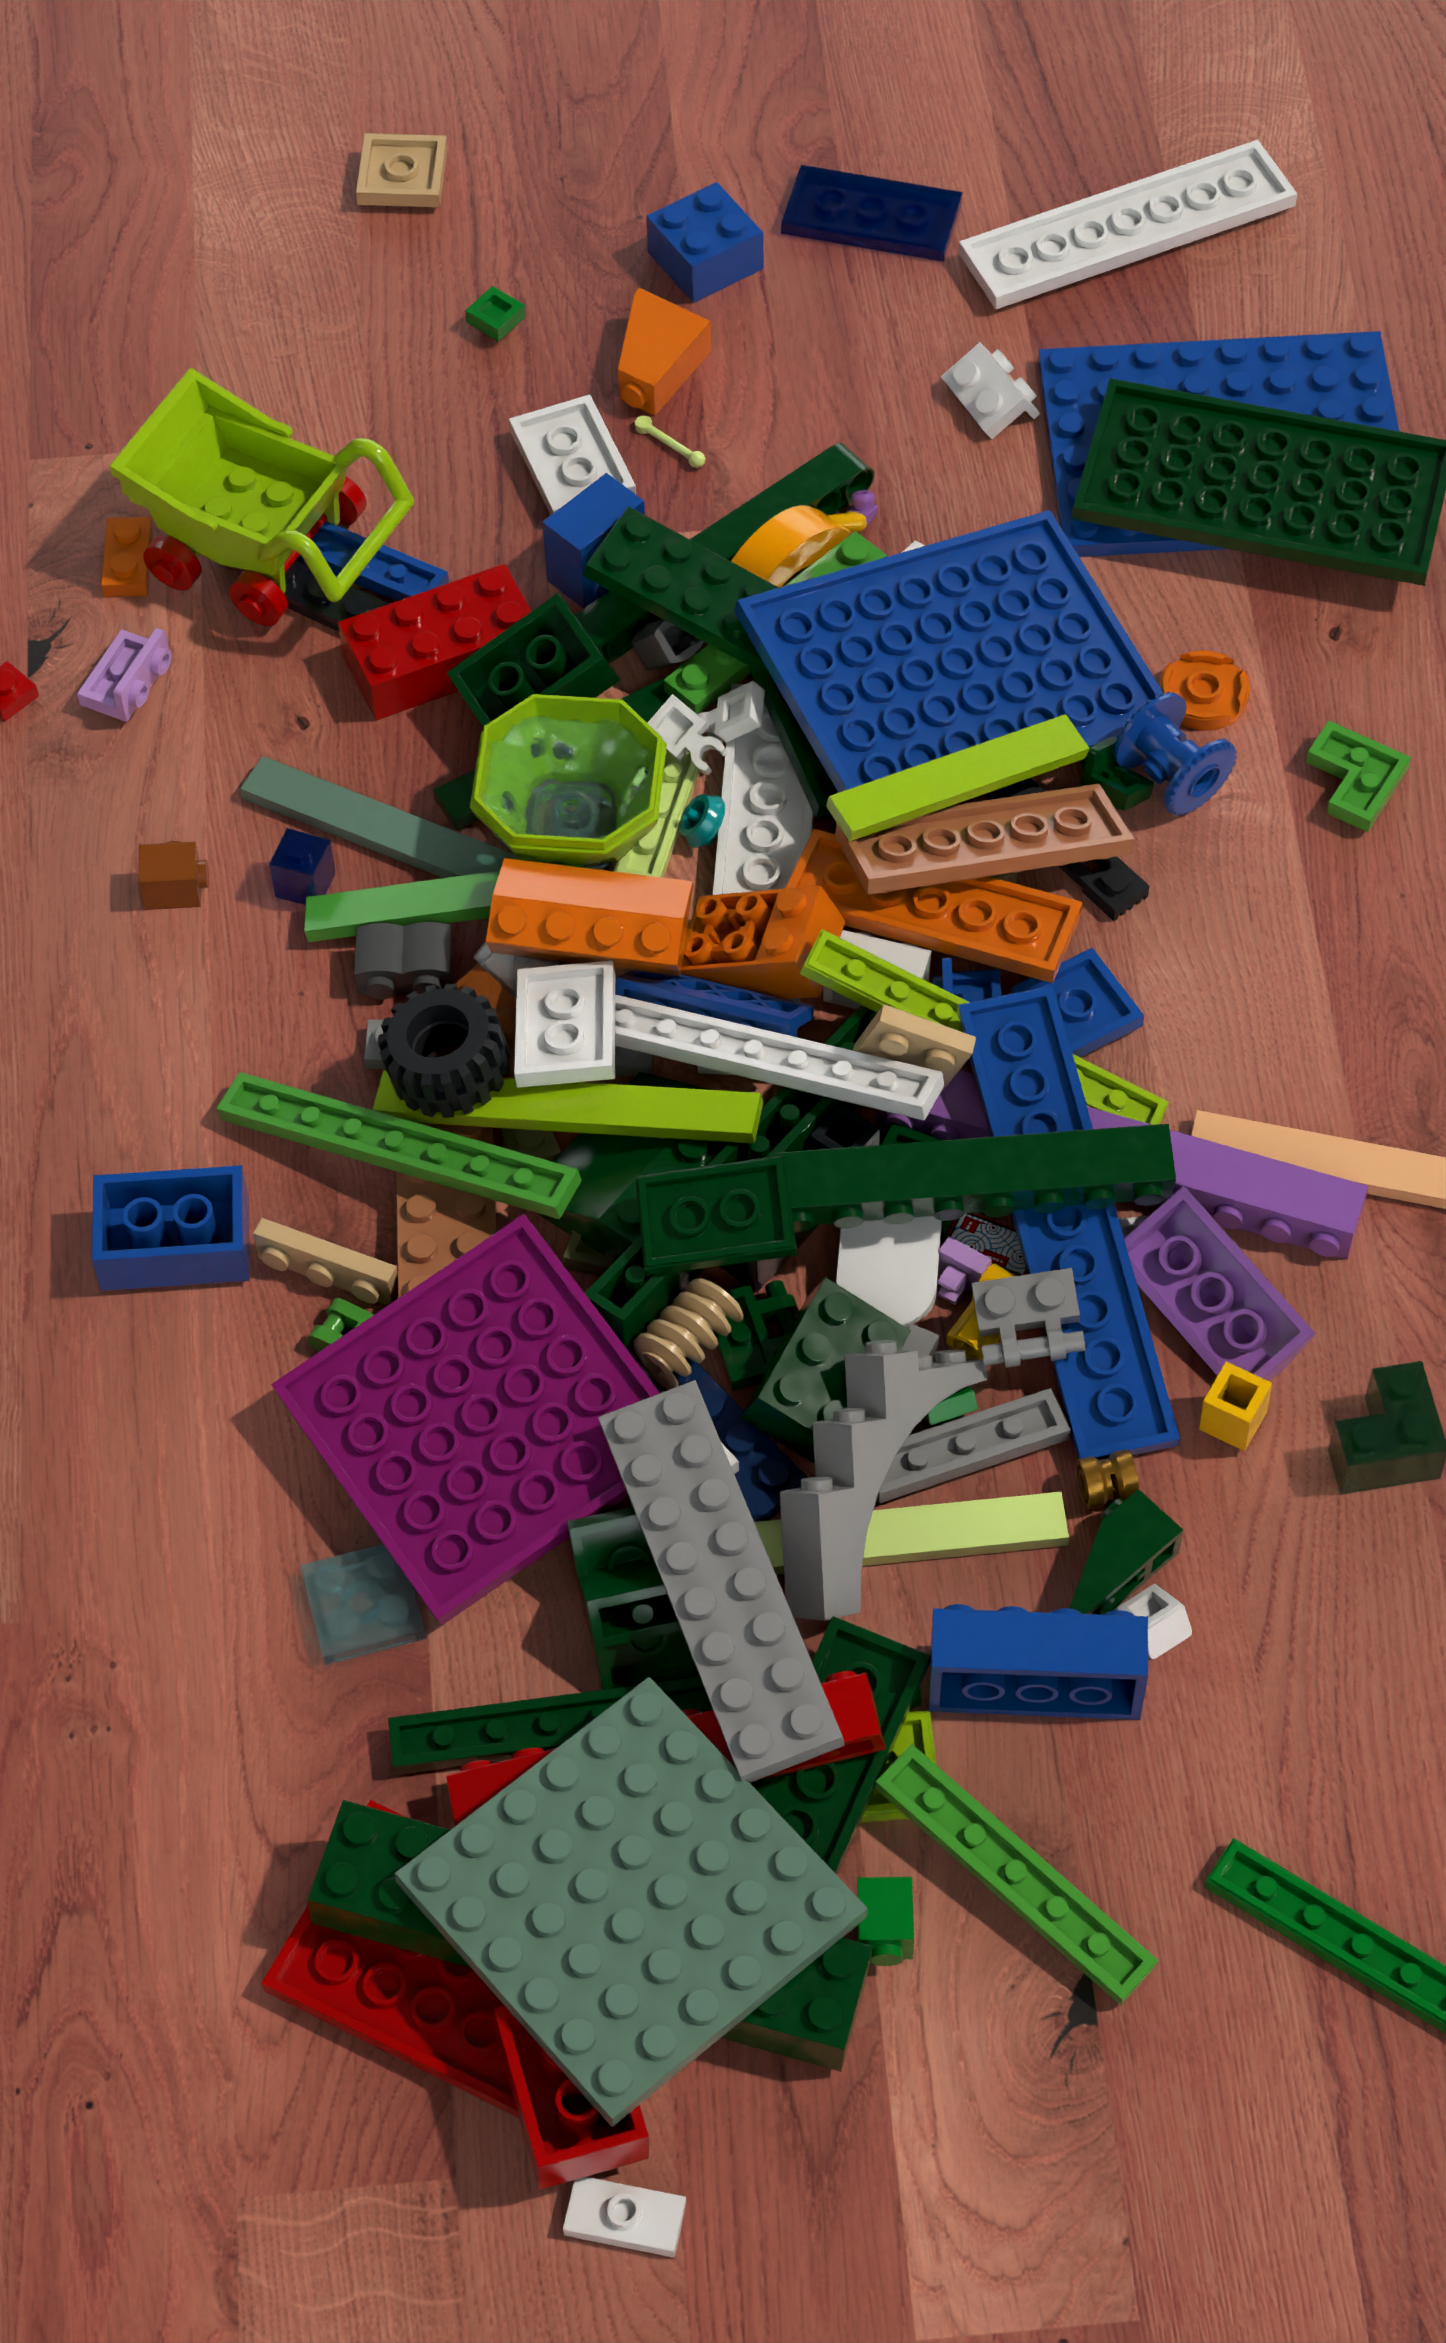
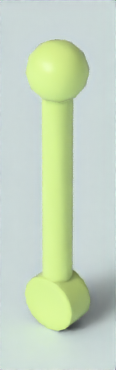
M639 416L636 418L635 429L638 433L651 434L686 457L689 464L694 468H700L705 464L706 459L702 452H692L654 427L650 417Z

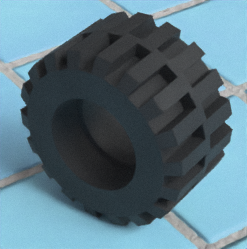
M446 984L444 989H437L436 985L427 986L424 993L418 995L414 991L407 995L408 1001L406 1003H397L391 1009L393 1017L384 1019L381 1025L383 1034H380L378 1037V1045L381 1050L380 1055L395 1093L400 1100L405 1101L408 1108L414 1112L421 1108L423 1115L434 1117L437 1112H441L443 1118L454 1117V1112L463 1110L465 1115L473 1112V1105L478 1102L483 1106L491 1100L490 1092H499L504 1085L502 1076L508 1075L510 1070L508 1061L511 1058L509 1047L496 1011L491 1007L489 1000L484 995L477 997L476 991L467 986L459 991L456 984ZM462 1044L451 1054L438 1058H428L433 1051L442 1046Z

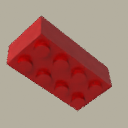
M504 563L339 621L338 627L343 658L377 721L458 692L447 672L529 614L531 609Z

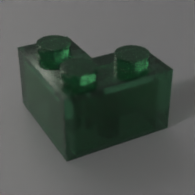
M1417 1361L1373 1368L1365 1395L1370 1416L1339 1420L1334 1423L1328 1452L1341 1495L1440 1479L1445 1465L1446 1439L1423 1362Z

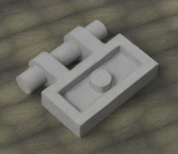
M1072 1268L972 1283L980 1337L1000 1334L1001 1343L982 1346L985 1366L1005 1363L1006 1368L1021 1366V1360L1050 1356L1051 1361L1066 1359L1067 1353L1086 1351L1083 1330L1062 1333L1061 1328L1062 1324L1080 1322ZM1042 1327L1046 1329L1047 1336L1017 1340L1016 1331Z

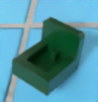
M1112 736L1090 747L1086 758L1082 761L1084 772L1080 786L1100 784L1115 809L1126 811L1151 798L1154 781L1117 764L1113 757L1114 743L1117 738Z

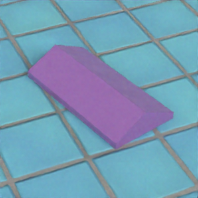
M1182 1186L1171 1198L1124 1238L1137 1285L1217 1376L1227 1361L1269 1381L1281 1373L1316 1335L1185 1186Z

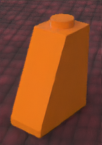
M638 288L634 293L618 366L619 399L625 401L633 408H639L656 416L711 352V321Z

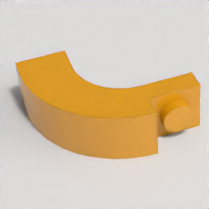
M807 505L795 506L780 512L763 524L743 544L731 562L780 588L794 574L805 567L811 566L852 532L814 507Z

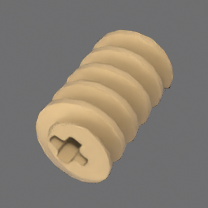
M702 1278L693 1279L687 1285V1292H681L673 1300V1306H667L660 1313V1319L653 1320L647 1326V1333H641L633 1341L635 1354L643 1368L658 1384L667 1390L676 1388L679 1385L672 1371L683 1377L689 1376L692 1370L685 1358L687 1357L693 1362L700 1364L705 1359V1355L699 1344L711 1350L716 1348L718 1340L712 1330L720 1335L727 1336L732 1330L725 1317L735 1322L742 1321L743 1312L741 1307L730 1294L718 1285Z

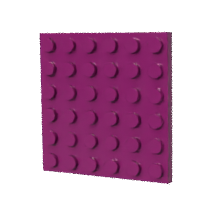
M525 1214L271 1384L278 1397L440 1626L568 1539L569 1532L566 1521L605 1513L628 1497L598 1417L660 1394Z

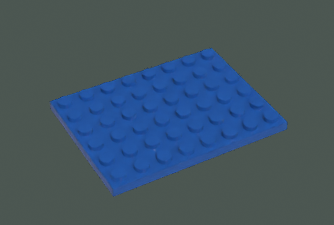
M1380 331L1039 349L1038 366L1059 525L1079 557L1226 549L1072 519L1073 505L1110 378L1399 431Z
M1050 510L737 600L734 609L737 618L838 793L1064 714L1068 716L1090 748L1112 736L1117 737L1126 721L1131 718L1132 714L1148 700H1152L1155 696L1164 693Z

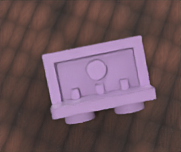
M156 628L149 639L121 629L78 691L79 704L128 722L137 707L141 708L147 701L150 688L158 676L164 675L170 666L172 652L169 650L166 631Z

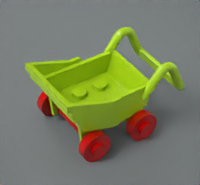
M191 367L109 465L111 475L120 480L123 495L128 496L130 502L147 508L157 527L167 533V536L155 537L143 553V559L149 571L168 587L185 591L192 587L202 573V567L198 560L200 553L218 564L249 570L242 572L229 588V595L235 607L245 617L263 626L275 625L287 611L288 601L284 594L286 592L285 573L299 555L305 560L327 599L332 602L341 600L412 508L414 497L391 456L378 443L366 438H356L334 456L290 438L293 434L290 426L271 419ZM363 456L375 465L395 502L342 571L335 577L312 539L327 519L328 522L335 525H351L356 522L366 509L367 502L362 490L354 481L346 476L348 467Z

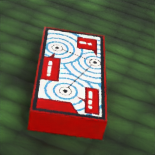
M974 1213L964 1214V1216L955 1220L948 1236L991 1258L992 1264L996 1263L1017 1276L1027 1275L1015 1228Z

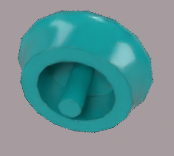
M701 794L693 798L686 806L680 819L679 830L689 846L698 848L713 843V839L718 837V830L725 815V803L722 797Z

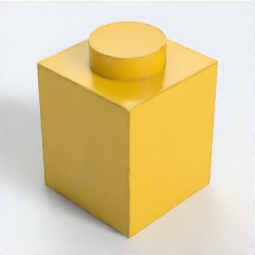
M1226 1361L1203 1400L1199 1430L1246 1451L1268 1411L1272 1382Z

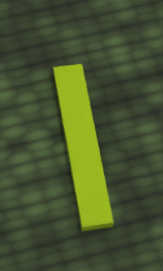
M1064 714L831 795L828 798L826 807L850 842L1085 759L1090 748L1068 716Z

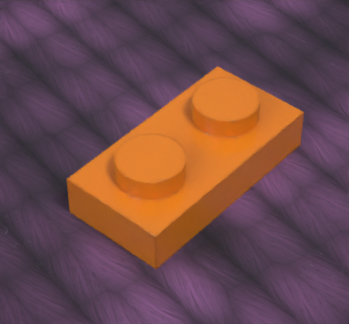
M151 517L107 518L101 580L104 597L148 596L150 571L144 562L143 553L153 539Z

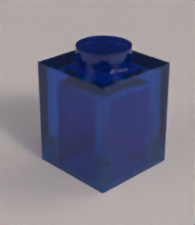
M289 828L286 829L269 863L275 897L306 905V897L325 895L336 874L331 840Z

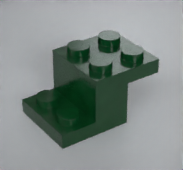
M633 1507L566 1521L583 1613L593 1640L602 1690L639 1685L648 1677L657 1683L699 1676Z

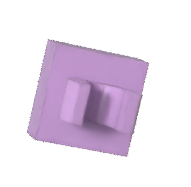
M948 1236L938 1251V1275H940L938 1284L942 1286L938 1296L955 1305L965 1290L973 1293L972 1283L979 1282L987 1268L992 1265V1259Z

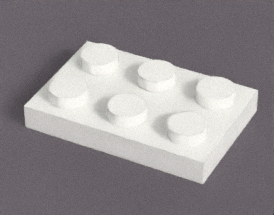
M590 394L509 418L510 432L550 515L605 473H608L636 494V485Z
M613 960L517 969L514 1066L517 1088L615 1079L616 974Z

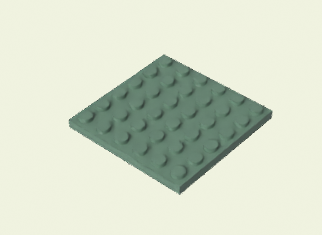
M650 1677L395 1873V1880L400 1888L611 2127L616 2125L867 1918L868 1908L747 1780L741 1781L737 1769Z

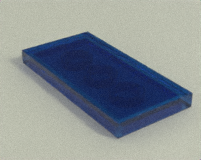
M800 165L781 222V234L944 262L962 205L963 192Z

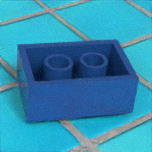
M242 1165L93 1175L92 1263L100 1290L250 1281L249 1194Z

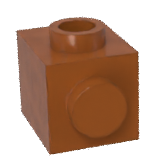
M169 841L160 844L139 845L138 884L144 909L201 907V888H209V869L207 860H199L196 842Z

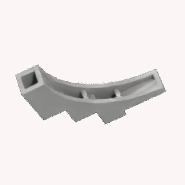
M892 1340L866 1342V1351L845 1354L848 1408L833 1410L834 1419L813 1422L815 1477L801 1479L800 1488L780 1491L785 1598L793 1617L826 1621L831 1620L832 1616L839 1618L861 1613V1570L867 1530L878 1492L891 1463L913 1428L938 1403L961 1388L987 1380V1366L984 1365V1359H966L965 1350H941L935 1352V1360H932V1356L918 1355V1350H897L896 1341Z

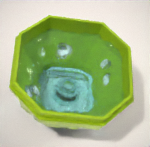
M533 694L484 726V730L480 735L470 808L474 815L519 860L549 864L565 862L570 865L584 864L585 868L603 869L612 862L621 860L634 846H638L640 840L657 825L667 743L622 699Z

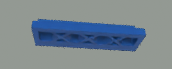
M630 970L616 977L615 995L796 1037L797 1028L813 1019L814 1005L683 974L673 976Z

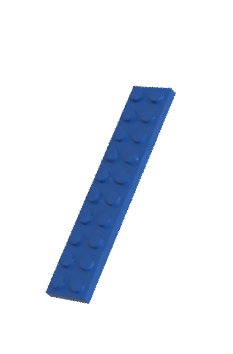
M1053 985L958 1005L957 1015L962 1032L976 1037L973 1053L969 1059L990 1137L1093 1129ZM1115 1204L1104 1209H1088L1085 1205L1065 1206L1062 1210L1053 1213H1039L1035 1209L1014 1210L1011 1215L1027 1274L1072 1268L1080 1322L1062 1324L1061 1328L1062 1333L1083 1330L1086 1351L1067 1353L1066 1359L1054 1360L1051 1363L1077 1459L1093 1456L1098 1460L1109 1458L1112 1452L1126 1449L1130 1451L1131 1455H1137L1178 1446L1180 1436ZM1042 1327L1044 1336H1047L1045 1327Z

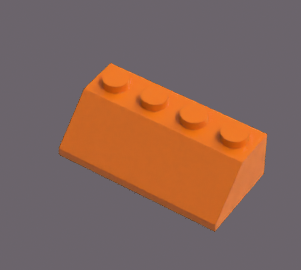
M504 858L492 895L486 943L491 953L570 963L613 960L614 968L680 976L693 881Z

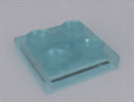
M383 1544L300 1565L325 1665L427 1639L415 1590Z

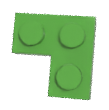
M1329 720L1309 749L1306 759L1307 764L1343 779L1328 802L1326 814L1366 832H1369L1407 773L1411 762L1410 756Z

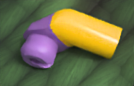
M869 490L854 492L852 494L853 506L846 513L827 516L850 532L856 531L861 533L875 518L878 506L874 503L875 495Z

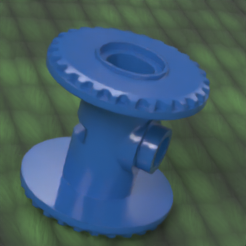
M1167 692L1166 694L1162 693L1159 696H1155L1152 700H1148L1126 721V724L1121 728V732L1116 737L1113 757L1118 765L1126 768H1134L1142 764L1149 777L1159 785L1165 780L1169 782L1163 798L1164 807L1171 814L1182 816L1190 811H1195L1205 802H1208L1223 786L1236 764L1237 751L1235 746L1226 739L1212 741L1201 748L1192 740H1187L1186 734L1179 729L1186 712L1185 700L1174 692Z

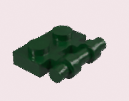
M781 1280L768 1283L765 1286L768 1298L756 1301L751 1285L726 1291L740 1305L743 1312V1320L735 1322L725 1317L731 1325L732 1331L727 1336L720 1335L714 1330L712 1332L718 1340L716 1347L732 1391L759 1384L799 1312L794 1296L787 1294L785 1285ZM769 1321L777 1323L782 1336L769 1339L764 1323Z

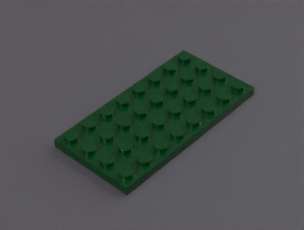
M1110 378L1073 505L1072 519L1425 586L1446 492V440Z

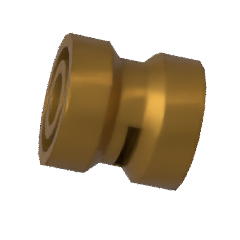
M1128 1449L1112 1452L1107 1459L1098 1460L1091 1456L1076 1460L1079 1490L1087 1510L1103 1507L1107 1500L1122 1498L1125 1501L1139 1489L1136 1466Z

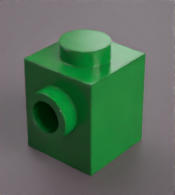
M857 1877V1897L868 1908L867 1918L857 1925L858 1942L873 1946L871 1963L878 1966H893L900 1964L903 1959H913L914 1913L912 1877Z

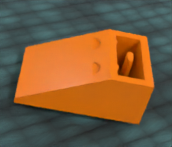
M821 885L699 896L686 932L681 974L785 999L820 997L824 986L799 973L821 929L840 938L846 920Z

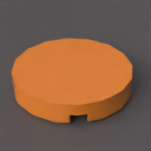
M1210 650L1189 651L1180 655V660L1175 661L1172 665L1170 662L1164 668L1159 681V686L1165 694L1167 692H1174L1185 700L1186 712L1181 725L1199 731L1219 730L1235 723L1244 714L1250 696L1249 678L1244 669L1242 668L1241 671L1235 666L1234 660L1229 656Z

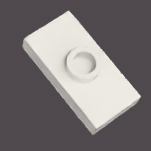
M590 2177L574 2180L563 2233L564 2236L675 2258L687 2203L686 2197Z

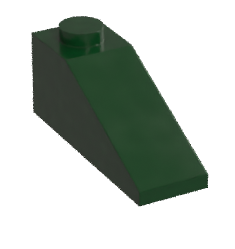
M1140 1489L1136 1490L1125 1501L1122 1498L1114 1500L1100 1517L1101 1524L1069 1609L1077 1610L1081 1614L1104 1615L1107 1612L1113 1611L1179 1554L1183 1529Z

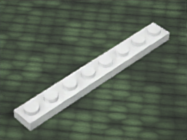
M615 995V1046L924 1121L944 1087L941 1071Z

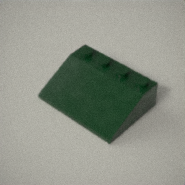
M639 1072L628 1084L710 1090ZM581 1133L554 1161L555 1163L578 1169L582 1180L560 1219L537 1214L569 1235L572 1234V1231H575L581 1235L583 1243L604 1256L608 1252L615 1257L616 1261L641 1235L635 1176L707 1166L729 1142Z

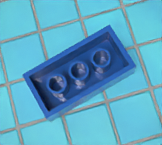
M962 1604L949 1605L944 1609L933 1608L928 1710L930 1712L1140 1720L1148 1680V1616H1134L1131 1612L1123 1610L1110 1611L1104 1615L1081 1614L1079 1611L1069 1608L1056 1609L1051 1613L1028 1612L1024 1608L1016 1606L1003 1607L997 1611L974 1610L972 1607Z

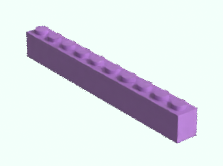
M960 1070L942 1093L939 1094L925 1121L877 1109V1125L886 1127L888 1130L892 1123L940 1140L990 1137L974 1074ZM1087 1106L1093 1129L1151 1125ZM1170 1130L1176 1174L1172 1195L1182 1186H1185L1221 1227L1227 1229L1239 1228L1263 1235L1272 1242H1287L1311 1249L1321 1256H1336L1348 1260L1363 1212L1368 1190L1367 1185ZM1167 1198V1199H1165L1163 1202H1161V1203H1159V1204H1155V1205L1161 1206V1205H1162L1163 1203H1165L1169 1198Z

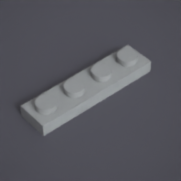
M1049 1388L909 1435L895 1455L877 1495L879 1504L1069 1440L1070 1428L1052 1389Z

